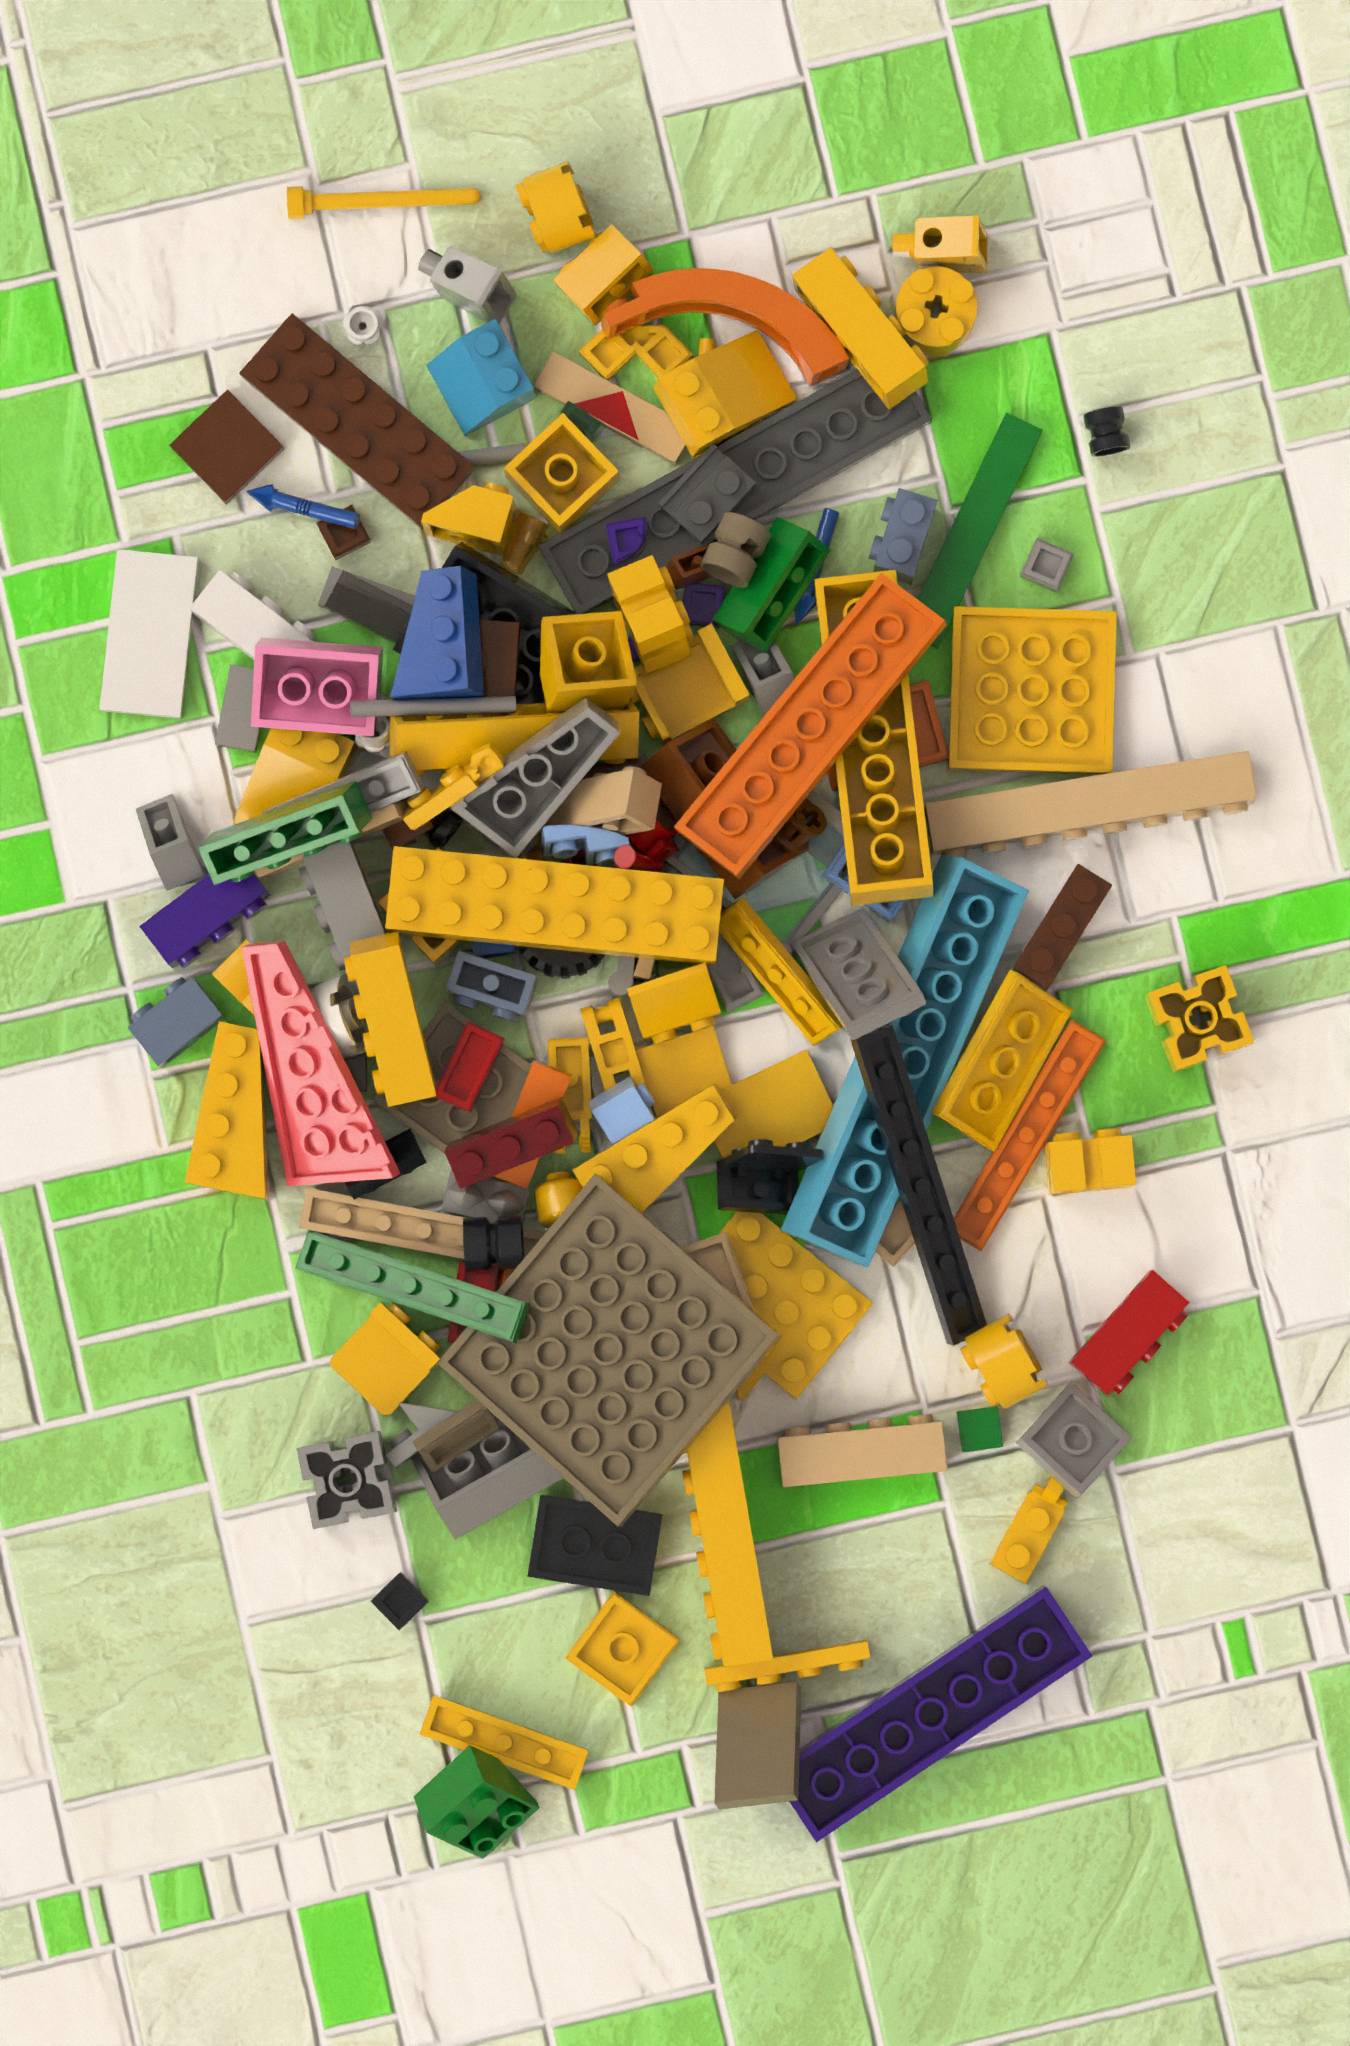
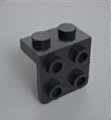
M767 1139L751 1140L748 1142L747 1147L731 1150V1155L716 1162L718 1210L787 1215L798 1190V1171L823 1160V1150L811 1149L810 1143L792 1142L786 1144V1147L773 1146V1141Z

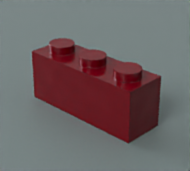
M560 1097L449 1142L444 1153L460 1189L569 1146L575 1143L578 1132L563 1097Z

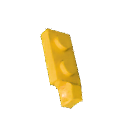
M491 742L475 749L471 756V762L464 768H461L459 765L452 767L440 777L441 783L430 791L425 787L421 792L412 795L407 800L409 805L403 820L411 830H416L478 788L479 783L504 767L505 759Z
M1050 1475L1044 1488L1034 1484L1032 1490L1027 1492L989 1563L1025 1584L1065 1512L1063 1510L1068 1501L1060 1497L1064 1487L1054 1477Z

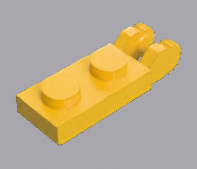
M589 1038L548 1039L549 1065L572 1074L563 1100L572 1121L580 1120L579 1147L582 1149V1153L591 1152L590 1120H593L589 1105V1101L592 1100ZM567 1146L556 1150V1154H566Z

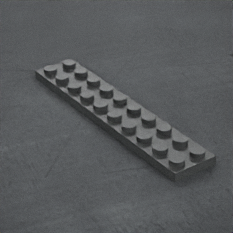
M856 369L720 444L717 448L756 482L754 489L732 513L756 520L930 424L932 419L917 392L915 391L889 410ZM701 456L538 545L541 554L576 614H586L614 598L608 573L653 555L658 568L666 566L673 556L718 541L714 536V531L701 545L672 519L664 509L658 506V502ZM646 517V536L639 551L628 561L613 566L606 524Z

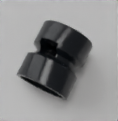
M499 1216L495 1223L490 1224L486 1217L463 1218V1245L466 1271L489 1270L493 1263H497L500 1269H516L524 1259L522 1216Z

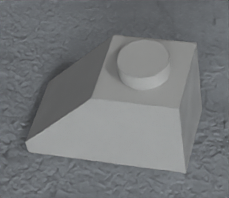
M738 641L731 645L752 694L765 716L795 678L775 641L772 642L766 653L742 641Z
M173 794L135 809L149 855L166 891L178 886L187 885L193 880L204 876L198 854Z

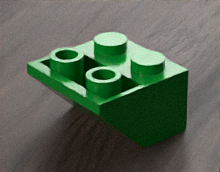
M471 1745L413 1796L426 1833L482 1859L540 1808L533 1796L498 1758Z

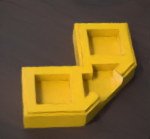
M666 325L637 326L609 340L603 330H601L579 350V354L602 378L608 381L635 356L657 378L693 358V353Z

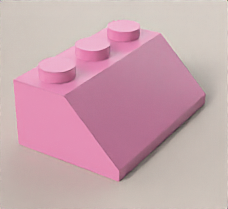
M261 637L255 645L251 727L374 736L377 717H351L350 701L379 700L383 647Z

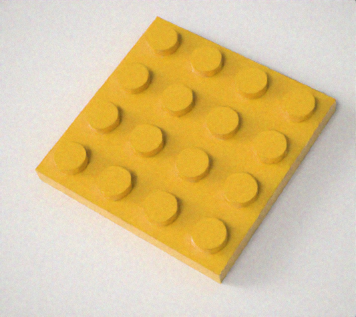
M954 606L948 770L1092 775L1112 773L1117 611Z

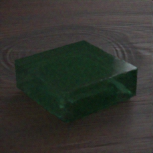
M567 401L560 414L564 413L591 442H596L603 431L602 422L570 401Z

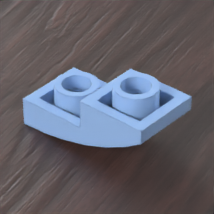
M582 825L543 826L540 840L543 857L554 855L555 858L565 859L575 856L580 851H584L586 865L609 868L616 866L614 853L617 848L622 845L630 846L629 839L626 836L602 828Z

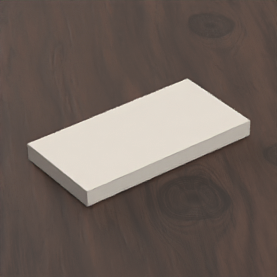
M117 549L100 699L101 711L182 719L193 620L190 606L195 601L199 565L198 557Z

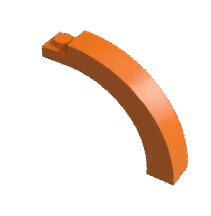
M690 268L663 272L632 282L630 291L632 300L628 301L627 298H622L611 303L606 308L607 312L603 313L601 328L609 340L644 323L674 314L707 313L735 319L758 329V331L776 342L798 366L809 387L844 372L850 359L840 341L826 323L800 300L773 284L734 271Z

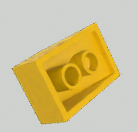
M758 329L659 376L653 386V390L692 458L706 451L712 444L717 445L798 400Z
M271 728L233 824L260 816L267 808L346 776L358 750L357 744L337 733Z

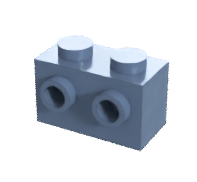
M898 488L895 499L887 497L881 516L882 521L888 522L883 537L875 535L869 554V559L875 560L873 572L896 570L897 581L912 585L936 509L937 499Z
M458 951L446 991L448 994L454 995L453 1003L476 1010L479 1003L492 1007L491 1015L515 1022L517 1016L526 1018L538 978L536 975Z

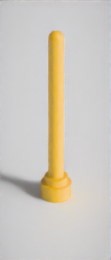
M303 186L287 187L288 219H305V215H312L313 210L477 204L481 199V193L476 188L312 194L311 190H303Z

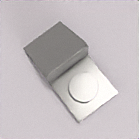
M399 1403L418 1430L412 1434L407 1428L388 1443L392 1450L386 1454V1457L395 1468H398L418 1453L413 1444L414 1440L458 1411Z

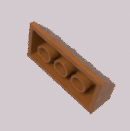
M713 718L666 743L640 768L646 771L647 776L662 783L660 798L678 822L737 749ZM795 832L789 839L792 841L798 834ZM772 839L740 879L698 847L697 850L705 858L720 879H724V887L732 897L737 899L761 885L804 854L809 848L807 846L800 854H792L782 849L777 841Z

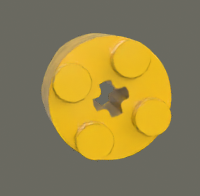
M569 161L522 178V183L516 185L523 207L527 209L530 216L534 215L535 221L529 222L536 244L540 245L543 253L549 251L551 255L596 238V232L592 228L594 227L592 217L580 185L575 184L572 175L575 173Z
M937 266L918 269L901 286L897 295L894 317L901 324L905 332L903 338L910 347L916 344L925 356L940 357L956 350L970 337L977 314V299L972 284L958 272L946 267ZM933 305L941 307L942 313L939 314L938 318L930 317L931 311L929 309H932Z
M1009 1313L965 1337L967 1345L960 1348L970 1369H979L986 1382L981 1384L980 1387L990 1405L993 1407L1000 1404L1005 1410L1049 1386L1047 1378L1039 1381L1036 1373L1041 1371L1042 1368L1020 1329L1011 1331L1007 1325L1014 1321Z

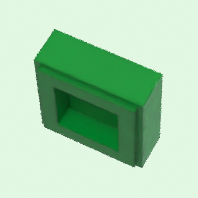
M998 1406L956 1412L962 1453L1003 1447Z

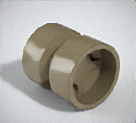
M725 512L714 534L718 541L709 544L700 566L707 574L723 583L734 587L747 588L757 567L754 558L762 556L771 533L755 520L737 513Z

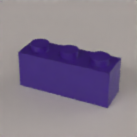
M208 874L139 927L171 968L180 965L183 969L202 955L199 949L212 940L214 944H217L234 931L232 924L242 916L250 919L261 912L267 906L264 900L270 894L255 874L238 882H232V879L216 885H214Z

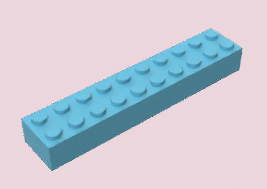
M941 854L932 875L933 897L922 898L898 954V958L921 989L927 1004L906 1016L887 1023L893 1025L926 1131L933 1117L931 1111L948 1082L1029 892L1028 889L962 857ZM855 1056L815 1148L823 1150V1160L807 1167L780 1231L849 1262L868 1268L899 1197V1192Z

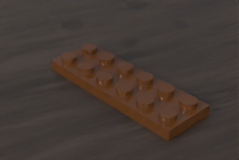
M293 313L290 314L239 372L246 382L421 530L423 529L421 523L423 513L450 499L475 470L469 461Z

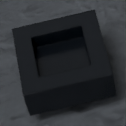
M400 1572L371 1602L398 1630H401L429 1600Z

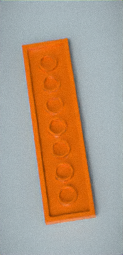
M881 573L674 826L675 830L740 879L946 627V621Z

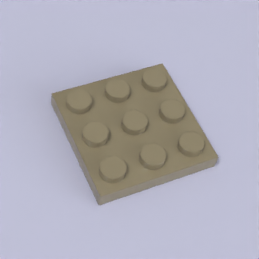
M446 1001L423 1030L435 1079V1087L467 1021L475 1024ZM503 1044L470 1113L437 1097L391 1107L387 1105L385 1093L379 1095L376 1093L372 1100L444 1153L449 1142L511 1118L532 1065Z

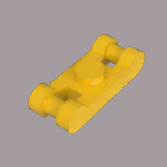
M619 997L607 1000L608 1005L595 1009L592 1008V1005L581 1008L582 1018L605 1091L616 1085L614 1075L629 1071L637 1086L642 1083L646 1085ZM613 1020L616 1031L601 1035L598 1024Z

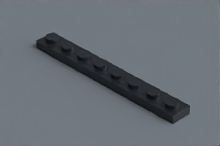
M885 1024L870 1034L863 1035L853 1041L850 1039L946 1343L954 1346L964 1342L965 1337L985 1327L987 1322L893 1025Z

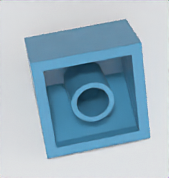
M496 318L458 338L426 365L464 436L536 399L534 388Z

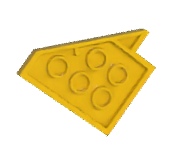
M737 1211L721 1230L720 1234L727 1232L754 1309L753 1311L782 1335L737 1389L738 1398L743 1401L765 1374L797 1399L873 1305V1302L787 1233L780 1231L781 1229L762 1213Z

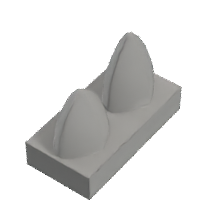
M451 1170L441 1210L473 1218L486 1217L488 1221L494 1223L499 1216L521 1215L523 1225L531 1189L492 1179H485L460 1189Z

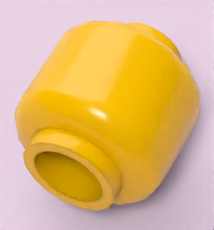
M561 1171L547 1175L546 1182L539 1185L534 1192L538 1221L544 1228L549 1229L583 1188L578 1179L571 1177L569 1172Z

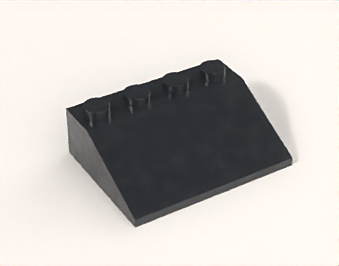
M461 541L454 546L442 568L462 566L477 574L479 620L521 623L516 704L545 703L540 678L541 620L543 617L575 615L576 613ZM408 624L392 649L400 655Z

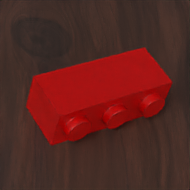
M1149 1270L1068 1363L1104 1395H1109L1112 1390L1120 1394L1134 1378V1375L1129 1372L1139 1360L1146 1364L1162 1346L1156 1341L1166 1329L1173 1333L1188 1317L1189 1314L1184 1309L1190 1302L1154 1270Z

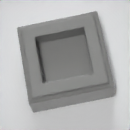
M1036 538L1020 577L1057 593L1074 554Z

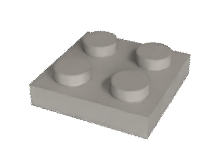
M1071 1382L1016 1443L1077 1499L1132 1437Z

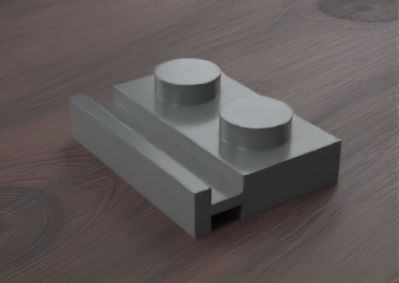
M712 444L658 502V506L664 509L672 519L702 545L717 529L725 512H732L754 489L756 482L727 455L725 456L716 445Z

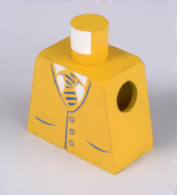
M979 216L919 218L915 221V233L893 234L894 258L914 257L920 269L937 266L946 267L958 273H987L988 233ZM940 242L938 246L931 248L934 244Z

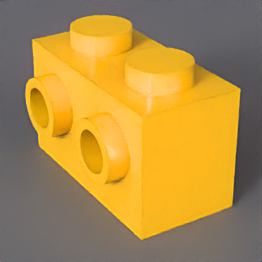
M611 224L603 232L596 234V238L591 239L589 246L574 260L567 262L553 281L563 294L596 326L602 320L603 313L607 312V306L619 299L625 298L630 294L632 282L646 278L654 269L642 253Z

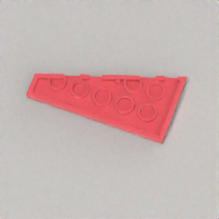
M285 940L253 943L241 947L287 1186L389 1179L400 1175L401 1173Z

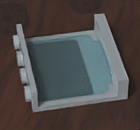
M814 790L806 798L824 813L827 819L825 831L819 836L809 839V850L758 887L742 895L790 954L794 952L791 942L807 935L842 891L839 887L821 876L844 843L841 811ZM808 816L803 822L805 824L808 823L812 817ZM679 833L672 842L676 843L679 851L663 861L665 863L663 865V872L719 878L705 858L699 853L697 847ZM847 863L838 874L842 879H845L848 874ZM725 887L723 888L722 909H725L739 899H734Z

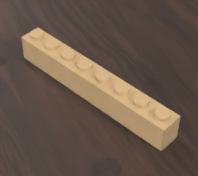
M1249 751L929 802L925 803L924 811L932 856L943 854L964 858L966 857L965 850L982 848L983 854H991L1007 850L1006 844L1020 841H1022L1023 848L1047 844L1046 837L1062 835L1063 841L1082 839L1087 837V830L1102 828L1103 834H1114L1127 831V824L1143 822L1144 828L1168 824L1167 817L1183 815L1184 821L1200 820L1207 818V811L1223 809L1224 815L1248 811L1247 804H1253L1257 799L1250 754Z

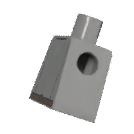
M453 246L447 248L443 256L428 249L420 259L418 270L431 277L430 282L441 297L485 323L496 318L498 324H500L517 295L503 271Z

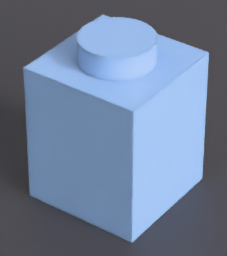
M631 1076L589 1101L591 1112L612 1145L655 1120L651 1109L656 1104L654 1098L644 1083L637 1086Z

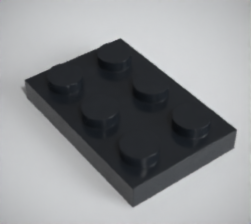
M540 1495L527 1577L650 1596L663 1514L635 1510L622 1527H618L591 1502Z

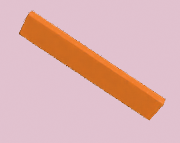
M1070 1020L1028 1091L997 1150L990 1155L954 1216L957 1231L962 1241L979 1251L983 1250L1105 1044L1106 1040Z

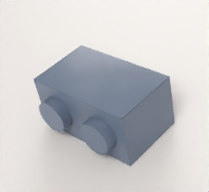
M183 977L177 979L163 991L167 997L155 1006L151 1002L145 1004L131 1016L134 1022L128 1026V1029L160 1068L165 1067L219 1024V1021L222 1022L226 1019L193 977L187 981Z

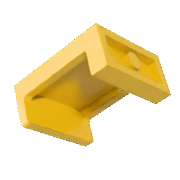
M712 623L698 630L694 639L688 641L691 656L646 674L642 664L634 668L637 687L630 699L634 704L638 701L641 702L647 714L641 720L652 740L659 737L662 744L665 745L713 718L715 719L750 701V694Z

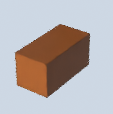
M710 543L670 558L666 568L671 576L675 590L712 577L700 566Z

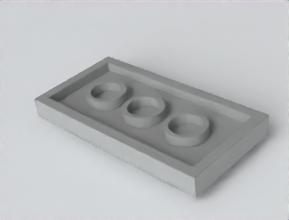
M864 908L854 911L791 942L796 957L852 1041L863 1035L870 1034L875 1029L897 1018L906 1016L927 1004L921 989Z

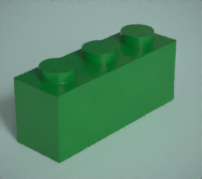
M778 517L769 529L771 537L762 556L754 558L757 567L747 588L733 586L712 619L735 639L765 653L831 551L810 531Z

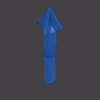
M273 484L246 491L270 512L275 507L351 529H357L360 522V514L278 492V489H274Z
M825 508L816 538L829 548L839 512ZM823 563L794 608L796 624L801 622L816 605L814 579L820 578Z

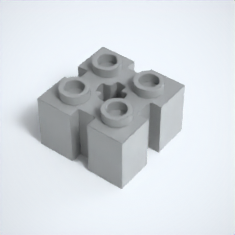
M381 1431L345 1438L346 1449L335 1451L333 1441L296 1448L303 1481L309 1479L314 1481L316 1495L306 1497L313 1530L349 1522L347 1514L349 1511L360 1509L361 1519L397 1512L391 1479L381 1481L377 1466L387 1463ZM344 1468H349L350 1474L356 1473L358 1482L352 1484L353 1490L351 1492H346L345 1486L339 1487L337 1484V1478L343 1476Z

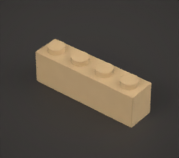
M932 1414L908 1416L909 1425L892 1426L891 1418L867 1420L868 1429L851 1430L850 1422L827 1424V1433L810 1434L809 1426L786 1428V1437L777 1438L782 1487L947 1471L942 1421L933 1422Z

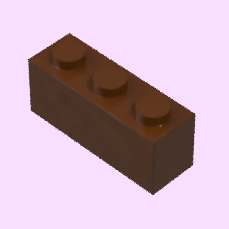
M1077 864L1013 966L1012 971L1020 973L1047 991L1111 889L1112 884L1082 865Z

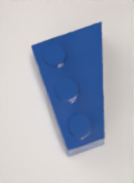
M462 566L423 570L420 574L390 698L397 700L484 696L477 574Z

